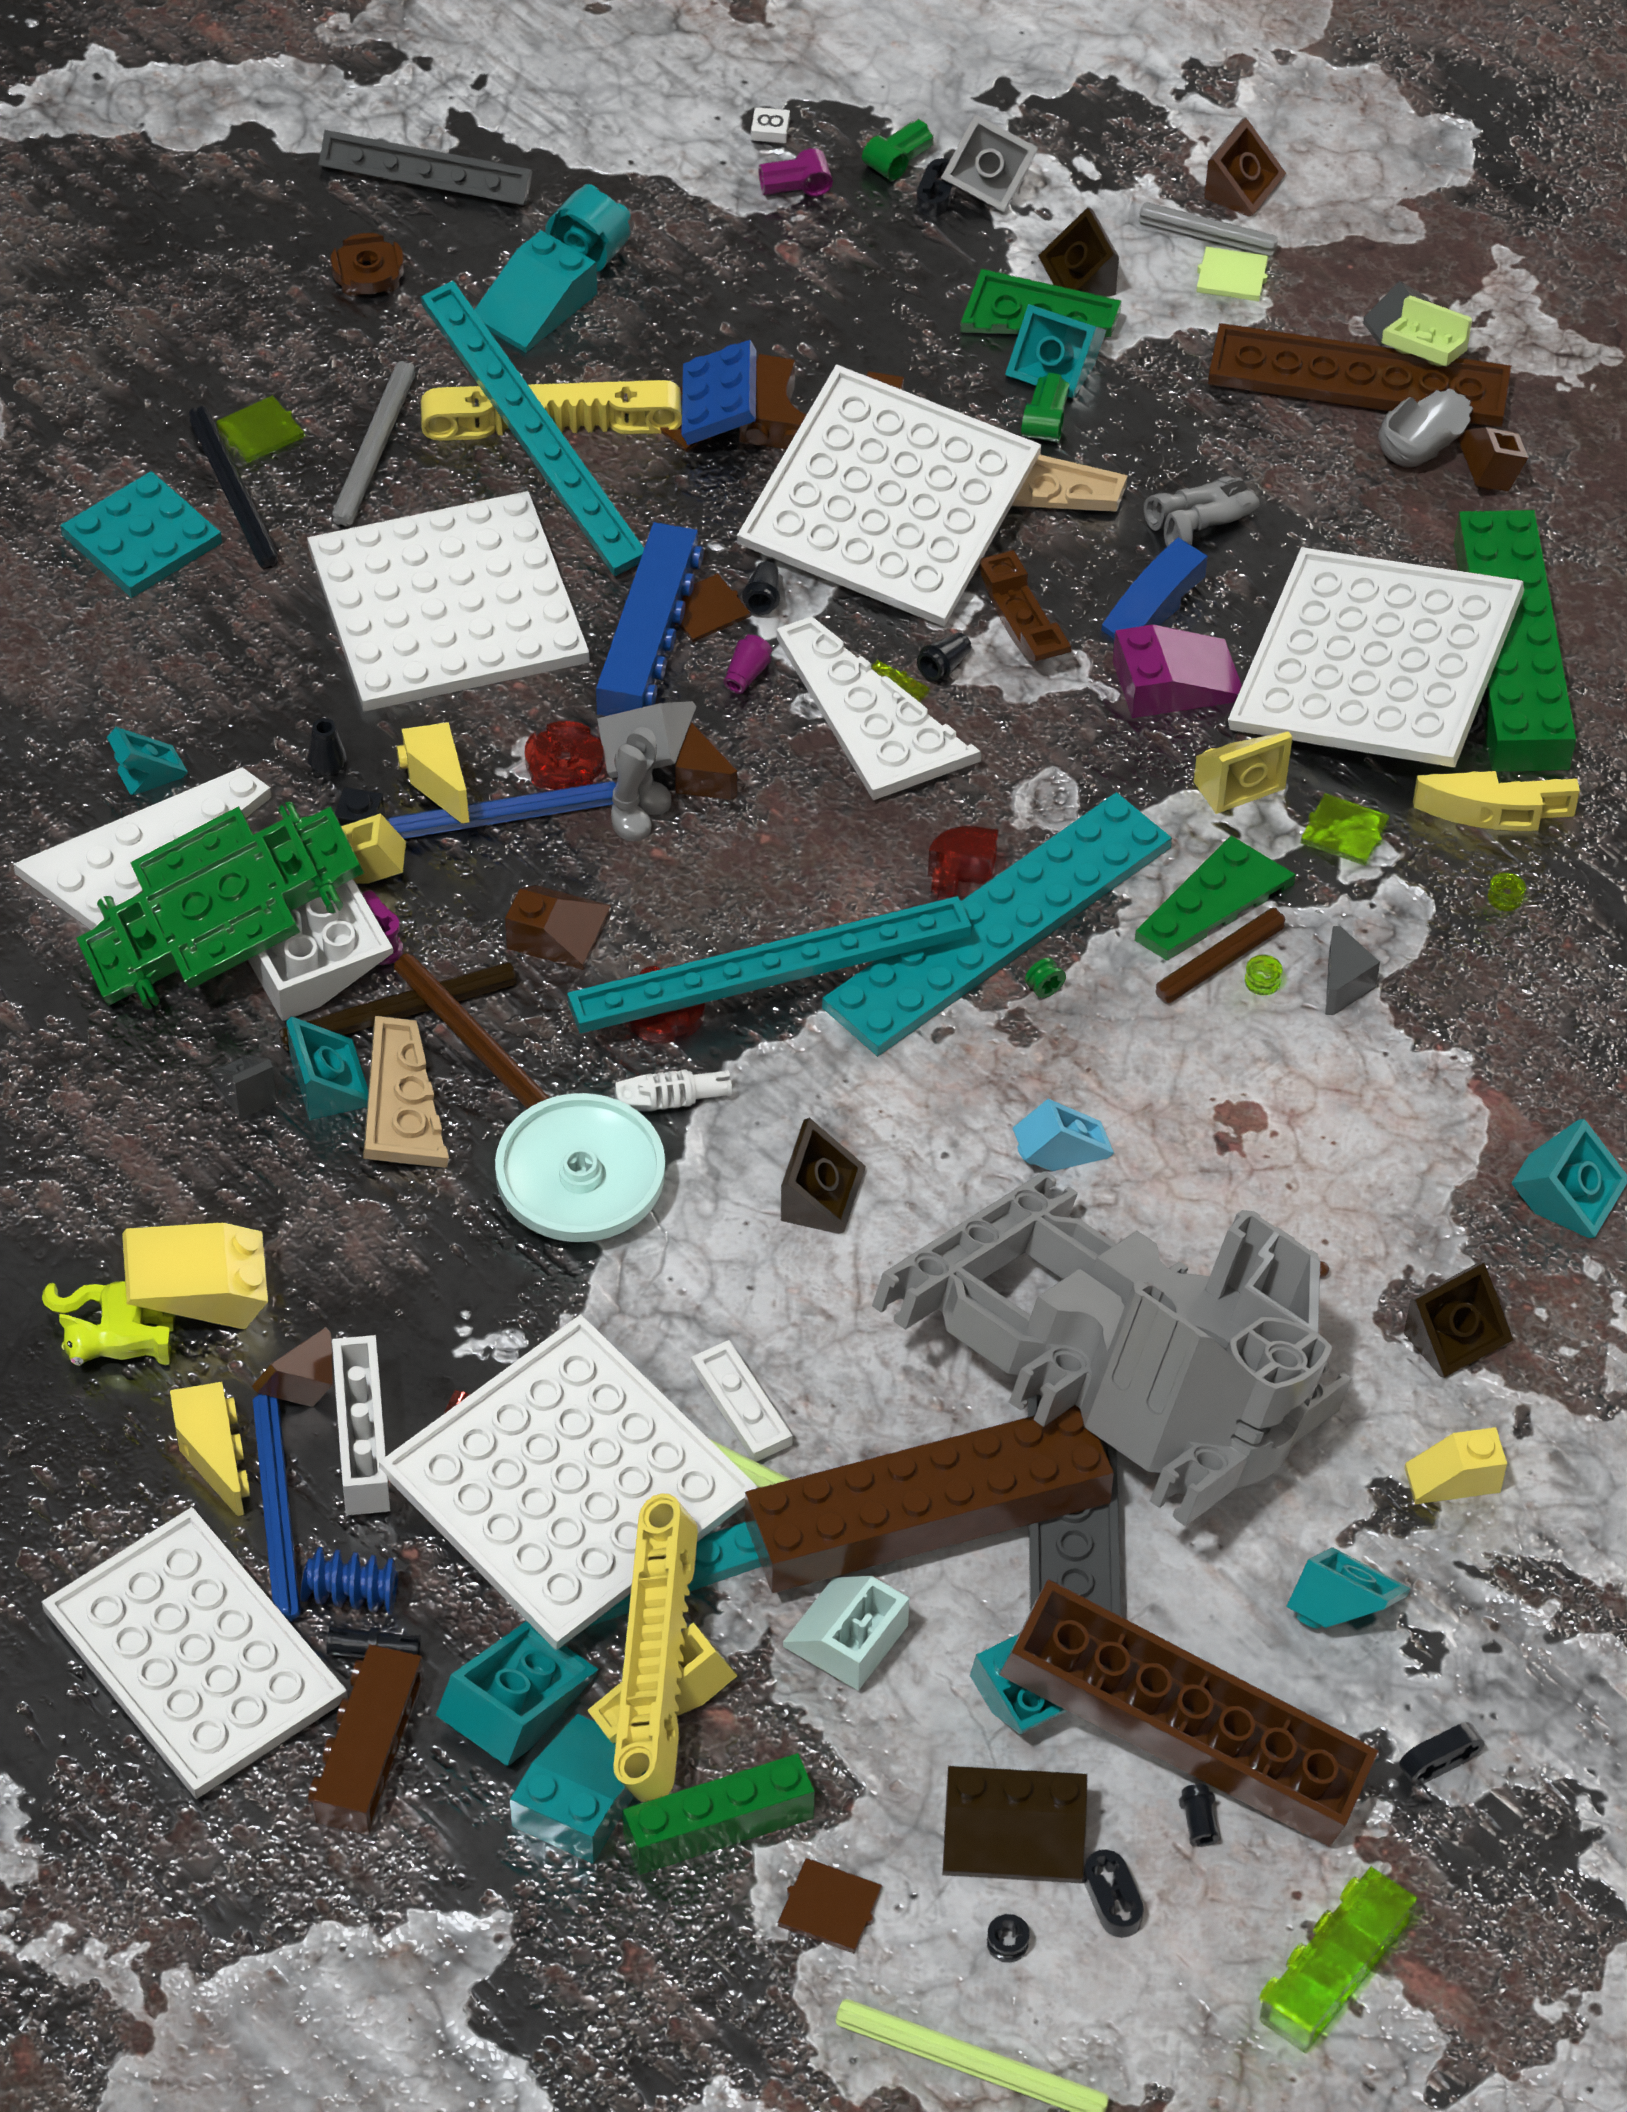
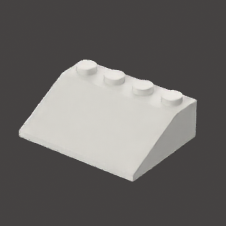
M353 879L335 889L340 900L343 902V908L340 911L333 900H331L336 913H328L321 897L292 910L291 913L300 933L248 959L282 1021L289 1019L291 1016L295 1017L321 1007L393 954L392 945Z

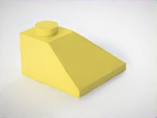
M1288 731L1209 749L1196 756L1193 782L1215 814L1284 790L1286 788L1293 737Z

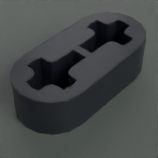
M935 159L926 167L917 189L916 202L918 211L923 215L940 216L947 211L957 187L943 179L938 180L949 164V159Z
M1463 1722L1410 1749L1401 1758L1399 1766L1413 1785H1421L1474 1758L1483 1749L1485 1742L1472 1723Z
M1104 1849L1092 1853L1086 1860L1083 1879L1100 1923L1105 1931L1112 1936L1119 1938L1130 1937L1141 1927L1144 1908L1126 1862L1115 1851ZM1099 1867H1104L1108 1873L1113 1872L1111 1887L1108 1886L1103 1875H1097ZM1115 1900L1119 1901L1124 1912H1130L1129 1920H1123L1120 1915H1114Z

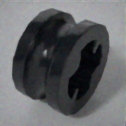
M1003 1914L993 1919L988 1927L987 1949L996 1960L1005 1963L1020 1960L1025 1956L1029 1946L1030 1930L1027 1923L1021 1917L1014 1914ZM1011 1931L1012 1938L1015 1937V1944L1004 1945V1939L1000 1940L1001 1933Z

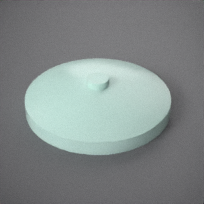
M573 1093L560 1095L531 1106L516 1117L508 1126L496 1152L495 1172L497 1188L501 1199L510 1213L524 1226L534 1232L552 1239L568 1242L598 1241L613 1237L630 1229L652 1210L659 1199L665 1180L664 1149L661 1139L652 1124L640 1112L626 1103L597 1094Z

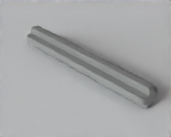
M1148 202L1144 203L1140 209L1139 221L1142 224L1269 257L1275 254L1278 246V237L1276 235Z

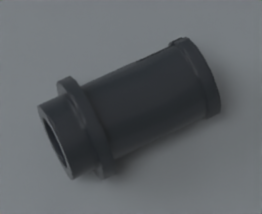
M1206 1784L1186 1786L1182 1789V1796L1178 1802L1179 1806L1185 1809L1190 1836L1189 1842L1192 1846L1197 1844V1847L1215 1844L1219 1841V1833L1216 1829L1212 1807L1216 1799L1215 1794L1209 1791V1787Z

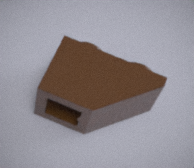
M1488 427L1465 430L1458 437L1475 485L1488 490L1497 489L1509 492L1528 460V455L1519 433Z

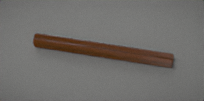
M409 953L401 955L394 964V970L527 1109L543 1100L549 1099V1096L413 955Z

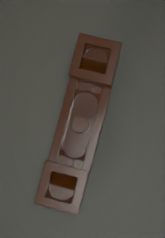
M1012 550L982 558L978 566L990 599L1006 631L1020 651L1035 662L1070 653L1071 645L1057 622H1049L1028 587V573L1015 551Z

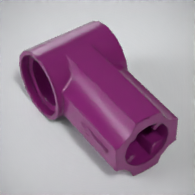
M817 148L803 150L793 160L758 165L762 195L803 190L809 196H820L828 192L833 184L825 154Z

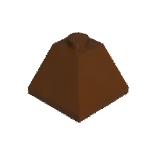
M538 885L520 888L505 917L507 949L583 970L611 912V905Z

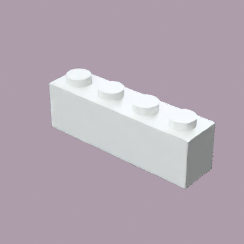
M376 1335L332 1339L342 1484L346 1515L390 1511L387 1475L379 1468V1461L386 1457Z

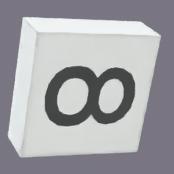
M755 107L751 140L786 143L790 110Z

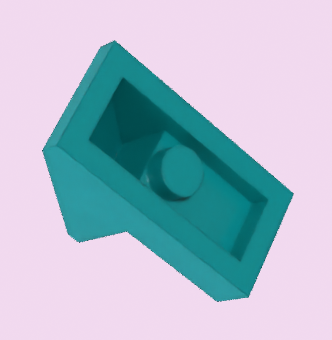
M115 727L106 737L115 752L114 758L120 764L117 769L118 774L131 795H137L181 779L188 773L173 745L119 727Z

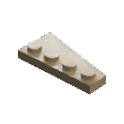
M1039 455L1012 506L1117 512L1127 486V475Z
M375 1016L363 1159L447 1168L449 1156L441 1136L439 1115H436L433 1102V1088L431 1082L428 1081L426 1059L417 1021Z

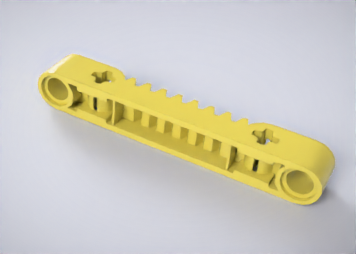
M651 380L528 385L561 432L568 426L573 433H577L580 426H584L587 432H592L594 427L599 425L603 432H607L610 427L619 434L661 433L660 427H669V430H675L682 425L681 390L677 384L671 381ZM480 386L433 388L426 391L421 398V429L423 434L430 439L439 441L477 440L487 438L495 430L498 435H503L505 429L509 428ZM625 393L628 395V401H624ZM476 398L478 399L479 406H475ZM625 413L629 414L628 422H625ZM476 418H479V427H476Z
M663 1493L648 1499L641 1507L638 1517L614 1755V1774L626 1789L642 1803L668 1795L675 1781L679 1727L675 1712H679V1707L675 1696L680 1695L681 1692L676 1681L677 1679H682L678 1662H683L684 1660L680 1651V1646L685 1645L681 1629H686L687 1627L683 1617V1613L688 1612L684 1596L690 1595L687 1584H690L694 1575L698 1536L697 1523L676 1497Z

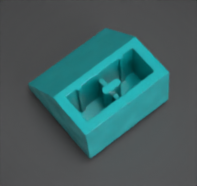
M1017 1634L976 1654L970 1677L992 1714L1019 1734H1023L1067 1712V1710L999 1675L1019 1635Z

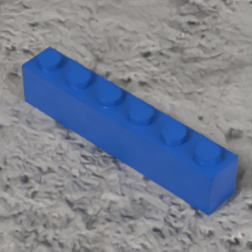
M653 522L596 687L598 715L609 716L655 705L657 697V685L655 683L657 679L663 680L667 664L665 654L666 651L672 652L675 644V623L681 624L684 618L685 601H682L683 596H691L695 578L692 573L694 569H700L703 560L704 548L698 546V530Z

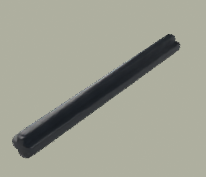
M202 405L198 408H192L189 411V421L259 566L265 569L269 566H275L278 563L276 548L208 408Z

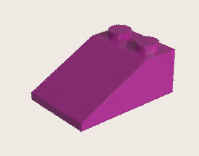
M1158 625L1115 630L1112 662L1132 718L1236 702L1242 685L1225 639Z

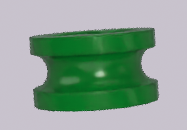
M1048 957L1036 962L1030 967L1025 976V983L1034 989V993L1039 998H1047L1055 994L1066 980V973L1061 968H1057V963Z

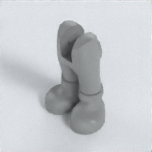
M1224 476L1219 478V480L1201 486L1180 489L1175 494L1158 493L1149 496L1144 502V516L1152 530L1156 531L1164 528V539L1167 547L1178 537L1192 545L1194 530L1200 531L1208 526L1223 525L1242 519L1258 509L1260 500L1253 491L1245 490L1246 483L1241 477Z
M639 727L632 731L627 737V744L619 747L614 759L618 777L612 794L614 804L611 809V822L616 834L627 841L646 839L650 835L652 828L648 814L661 815L669 811L671 807V793L668 788L662 783L653 781L652 770L657 755L656 737L653 731L646 727Z

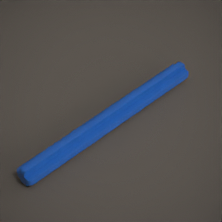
M608 781L468 804V823H460L444 809L385 819L403 839L613 805L612 794L616 783Z
M258 1393V1396L253 1398L272 1601L291 1623L300 1616L301 1611L279 1398Z

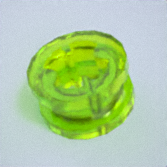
M1506 872L1499 873L1491 879L1487 898L1494 908L1508 912L1514 911L1522 905L1526 885L1521 877ZM1504 888L1510 889V894L1503 893Z
M1264 954L1252 957L1247 962L1244 979L1248 990L1261 996L1275 993L1281 984L1282 964L1278 959L1270 955Z

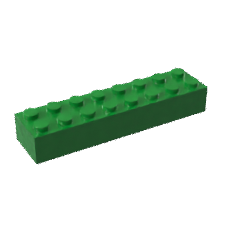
M1535 510L1459 511L1453 543L1458 571L1522 580L1524 585V593L1482 697L1486 709V718L1483 724L1491 771L1570 770L1576 735Z

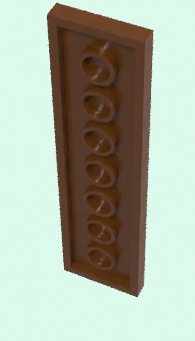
M1219 323L1208 384L1387 411L1394 410L1403 400L1409 397L1419 402L1432 395L1436 390L1444 392L1449 388L1470 400L1471 404L1469 406L1473 407V411L1469 416V423L1502 427L1511 365L1457 358L1448 366H1436L1428 363L1427 359L1416 355L1399 353L1395 348Z

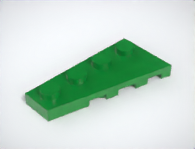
M981 269L961 320L960 332L1019 334L1028 304L1105 329L1104 337H1111L1121 312V300Z
M1231 835L1135 931L1134 941L1168 961L1205 939L1208 931L1222 924L1225 927L1235 921L1238 913L1253 905L1256 908L1268 901L1269 895L1280 888L1285 891L1295 885L1296 874Z

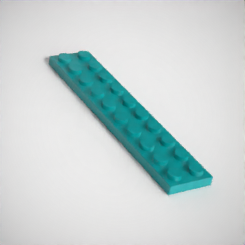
M1116 792L961 900L972 925L970 937L878 959L822 998V1009L878 1057L1169 850L1172 837Z

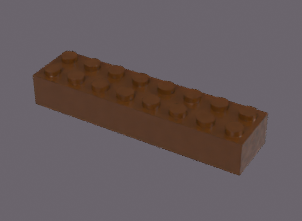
M1074 1405L1044 1427L1034 1420V1415L745 1491V1524L772 1593L1111 1503L1114 1472L1098 1436L1084 1427L1081 1410Z
M1049 1579L1037 1597L999 1673L1000 1676L1328 1847L1332 1845L1345 1828L1379 1751Z

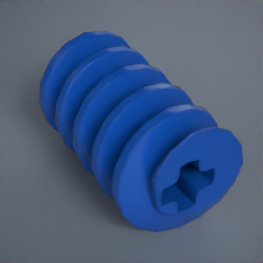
M318 1547L313 1557L308 1558L304 1568L301 1583V1602H307L314 1591L317 1604H325L331 1594L334 1606L342 1607L349 1596L352 1609L360 1610L367 1598L370 1612L377 1613L383 1602H385L387 1614L392 1615L398 1590V1571L395 1568L394 1558L389 1557L383 1569H378L376 1555H371L366 1565L361 1566L358 1552H353L348 1563L345 1564L342 1561L341 1550L336 1549L330 1561H326L323 1547Z

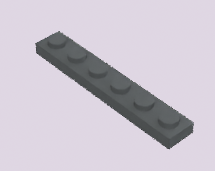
M324 130L318 164L324 167L525 206L533 170L330 130Z

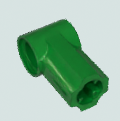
M918 119L915 122H910L886 139L878 135L873 137L866 144L862 152V161L888 180H897L905 172L910 160L933 146V135L929 131L928 125Z
M1048 373L1046 376L1038 379L1031 404L1027 403L1025 407L1021 437L1055 443L1059 442L1064 421V407L1069 394L1070 384L1060 374Z

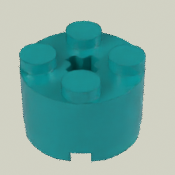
M586 184L581 189L572 193L548 219L545 232L596 261L598 272L627 243L630 236L628 222L631 219V215L624 205L616 203L609 196L600 192L595 186Z

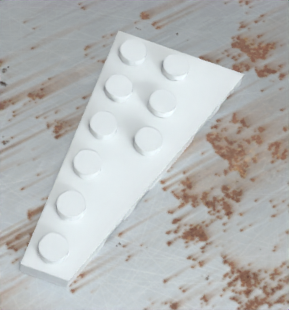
M812 616L776 629L778 642L873 800L981 762V751L972 744L967 746L956 737L954 729L947 724L942 726L928 715V709L887 676L882 678L871 669L870 662L862 656L857 658L844 647V642Z
M239 768L13 864L14 871L18 877L92 930L104 920L97 906V901L100 898L108 908L104 896H112L117 906L143 892L130 862L238 806L245 818H247L271 798V789L244 768Z

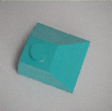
M1028 304L1005 375L1037 385L1038 379L1046 376L1048 373L1060 374L1066 382L1070 383L1068 396L1075 398L1095 366L1106 330Z
M1579 1119L1531 1152L1511 1184L1535 1214L1582 1236L1594 1238L1627 1185V1174L1587 1121Z
M1331 1547L1307 1560L1286 1607L1297 1612L1296 1618L1302 1623L1320 1629L1321 1626L1327 1628L1386 1609L1407 1597L1411 1588Z

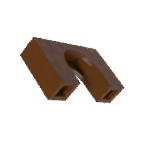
M764 354L758 355L756 362V421L740 426V442L785 450L789 447L807 414L802 413L790 403L795 387V359ZM867 372V377L904 391V377Z

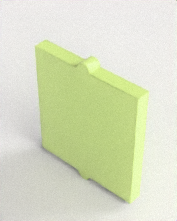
M1206 247L1202 264H1199L1197 273L1200 275L1196 292L1259 301L1262 285L1267 282L1268 276L1265 274L1268 256Z

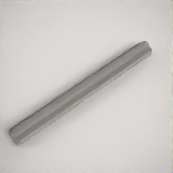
M399 361L395 365L332 512L334 516L333 522L336 525L342 524L348 527L353 523L415 377V366L411 362Z

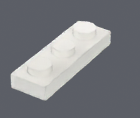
M730 1340L691 1357V1368L753 1461H760L792 1446L793 1435Z

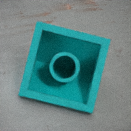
M291 1016L286 1021L290 1058L309 1121L366 1108L368 1087L353 1039Z

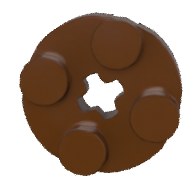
M361 233L352 235L343 240V246L337 252L335 248L331 254L333 278L342 286L343 293L349 296L394 291L399 287V279L404 273L403 251L395 241H393V245L385 242L384 236L380 234ZM370 261L371 265H363V262Z

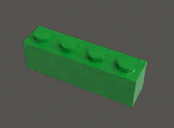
M797 1753L623 1809V1837L638 1875H642L814 1819V1789Z

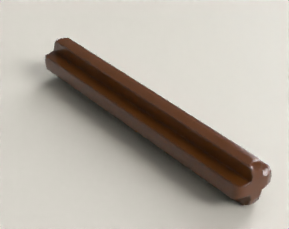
M1277 908L1268 909L1157 982L1155 990L1157 997L1161 998L1166 1004L1173 1002L1282 930L1286 920L1284 915Z

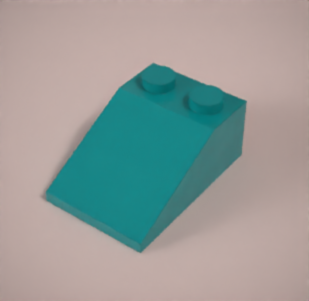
M540 230L515 251L474 310L491 333L527 353L597 295V262Z
M525 1621L451 1674L436 1716L450 1725L455 1731L461 1733L488 1752L490 1756L508 1766L540 1740L596 1677L599 1669L565 1645L555 1650Z
M577 1714L532 1762L510 1798L512 1827L592 1864L595 1863L621 1819L623 1809L628 1807L634 1797L614 1774L616 1742L612 1743L595 1721Z

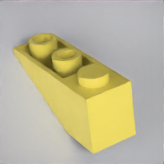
M222 1382L170 1390L179 1451L237 1516L244 1515L242 1498L249 1497L250 1491L246 1470L237 1471L236 1461L244 1460L240 1433L231 1435L230 1425L238 1423L234 1397L225 1399Z

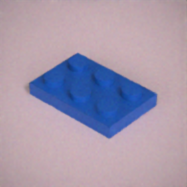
M751 340L728 345L720 351L706 356L695 357L683 364L681 435L687 445L756 421V349Z

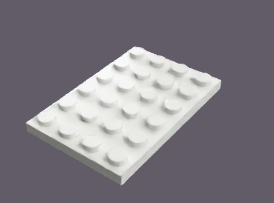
M193 1507L41 1601L46 1615L195 1799H198L338 1707L343 1698L348 1699L347 1690Z

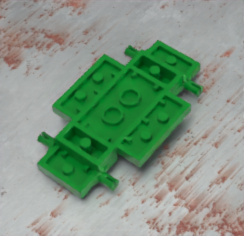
M286 802L285 804L290 815H288L282 804L278 812L283 820L256 834H253L243 812L238 806L130 862L143 892L117 906L112 896H104L108 908L100 898L97 901V906L104 920L94 929L76 938L107 1005L109 1006L137 992L143 1007L146 1009L153 1008L149 998L155 1006L158 1005L160 1000L152 984L177 970H180L189 989L202 984L300 933L291 911L316 898H322L328 913H336L331 900H333L340 911L343 908V902L340 900L335 889L364 874V871L331 806L313 816L300 818L294 803Z

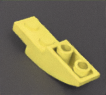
M1496 771L1418 775L1413 805L1414 808L1430 815L1472 827L1506 831H1538L1541 818L1574 817L1580 789L1577 779L1498 783Z

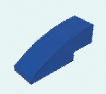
M1179 537L1176 538L1146 567L1128 588L1103 622L1101 631L1115 639V630L1146 625H1161L1180 609L1181 597L1205 578L1208 556Z

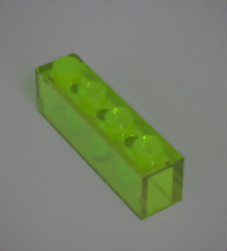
M1372 1866L1360 1880L1357 1877H1353L1340 1895L1339 1900L1342 1903L1334 1912H1331L1329 1909L1326 1910L1317 1921L1313 1929L1315 1936L1308 1945L1300 1943L1293 1950L1286 1962L1288 1969L1280 1979L1273 1976L1263 1988L1258 1999L1262 2002L1259 2022L1306 2054L1413 1920L1418 1898Z

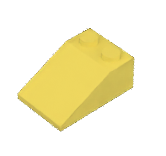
M227 1223L127 1228L122 1233L126 1300L129 1305L245 1330L268 1302L262 1231Z

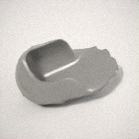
M1449 388L1444 392L1436 390L1432 395L1419 402H1416L1411 397L1403 400L1394 410L1386 414L1379 428L1378 439L1383 453L1396 465L1406 468L1420 466L1428 460L1437 457L1440 450L1450 445L1467 428L1470 422L1469 416L1473 411V407L1469 406L1471 404L1470 400Z

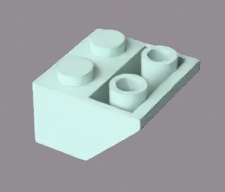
M873 1576L832 1578L783 1641V1647L859 1691L908 1627L910 1598Z

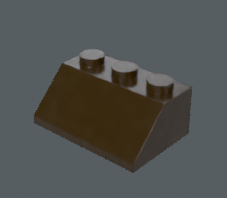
M948 1766L942 1875L1082 1884L1087 1812V1774Z

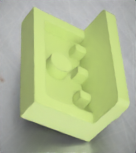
M1408 296L1404 299L1402 316L1383 330L1382 343L1394 347L1399 353L1413 354L1427 359V362L1432 365L1448 366L1467 351L1472 318L1425 300Z

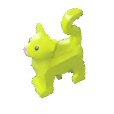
M116 1281L108 1285H83L66 1298L58 1296V1289L55 1283H49L44 1288L42 1293L43 1303L54 1313L60 1314L59 1322L64 1327V1341L61 1348L69 1355L70 1361L73 1364L79 1366L101 1356L125 1360L145 1355L154 1356L159 1364H170L171 1346H169L170 1332L174 1331L175 1314L127 1304L125 1281ZM88 1301H95L101 1305L102 1319L98 1325L65 1315L76 1312ZM144 1324H155V1325H159V1326L153 1327V1326H147V1325H144Z

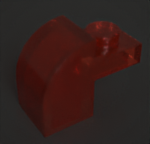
M959 826L946 830L935 838L929 849L928 877H932L931 892L938 893V901L956 897L959 881L984 885L993 878L999 830L976 826Z

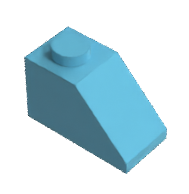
M1050 1099L1044 1101L1013 1127L1019 1143L1017 1149L1021 1157L1031 1165L1035 1164L1050 1171L1107 1159L1114 1154L1101 1121Z

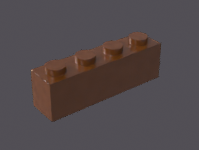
M369 1644L364 1659L356 1660L351 1675L352 1693L349 1699H342L337 1713L339 1729L336 1737H329L325 1744L322 1762L326 1765L322 1776H315L309 1790L308 1803L313 1804L315 1822L317 1824L369 1836L424 1680L422 1656Z

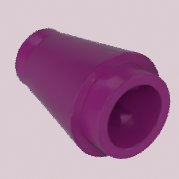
M746 635L744 639L737 642L726 677L723 680L724 685L729 690L742 694L770 664L772 648L769 643L756 635Z

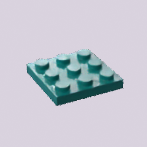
M152 471L60 525L62 536L130 598H133L222 543L221 532Z

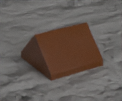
M1247 118L1240 120L1208 160L1204 199L1249 217L1254 215L1286 175V172Z

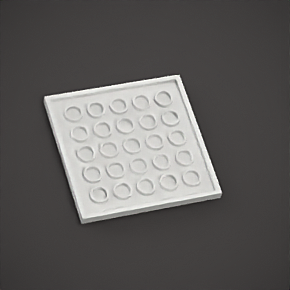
M836 364L737 534V544L945 627L975 573L980 560L985 555L1041 453V444Z
M529 491L307 537L308 548L363 712L590 663L588 647Z
M1301 547L1228 718L1230 730L1264 736L1289 731L1294 741L1455 767L1524 593L1523 581Z
M581 1314L379 1461V1468L387 1475V1479L555 1650H558L631 1593L638 1517L641 1507L648 1499L661 1493L676 1497L697 1523L698 1542L745 1506V1491L758 1488Z

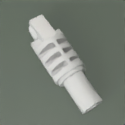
M683 1069L667 1073H650L616 1082L614 1093L615 1099L626 1103L637 1111H656L658 1109H674L682 1106L690 1107L692 1104H695L696 1099L720 1096L729 1097L732 1095L731 1080H728L730 1079L728 1069L694 1075L691 1071Z

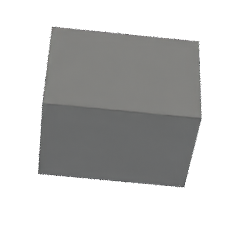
M975 114L941 178L1005 212L1023 183L1038 148Z
M693 701L659 703L597 718L607 774L611 778L618 777L614 764L616 751H618L621 745L627 744V737L639 727L649 728L656 737L657 755L653 769L675 764L696 709Z

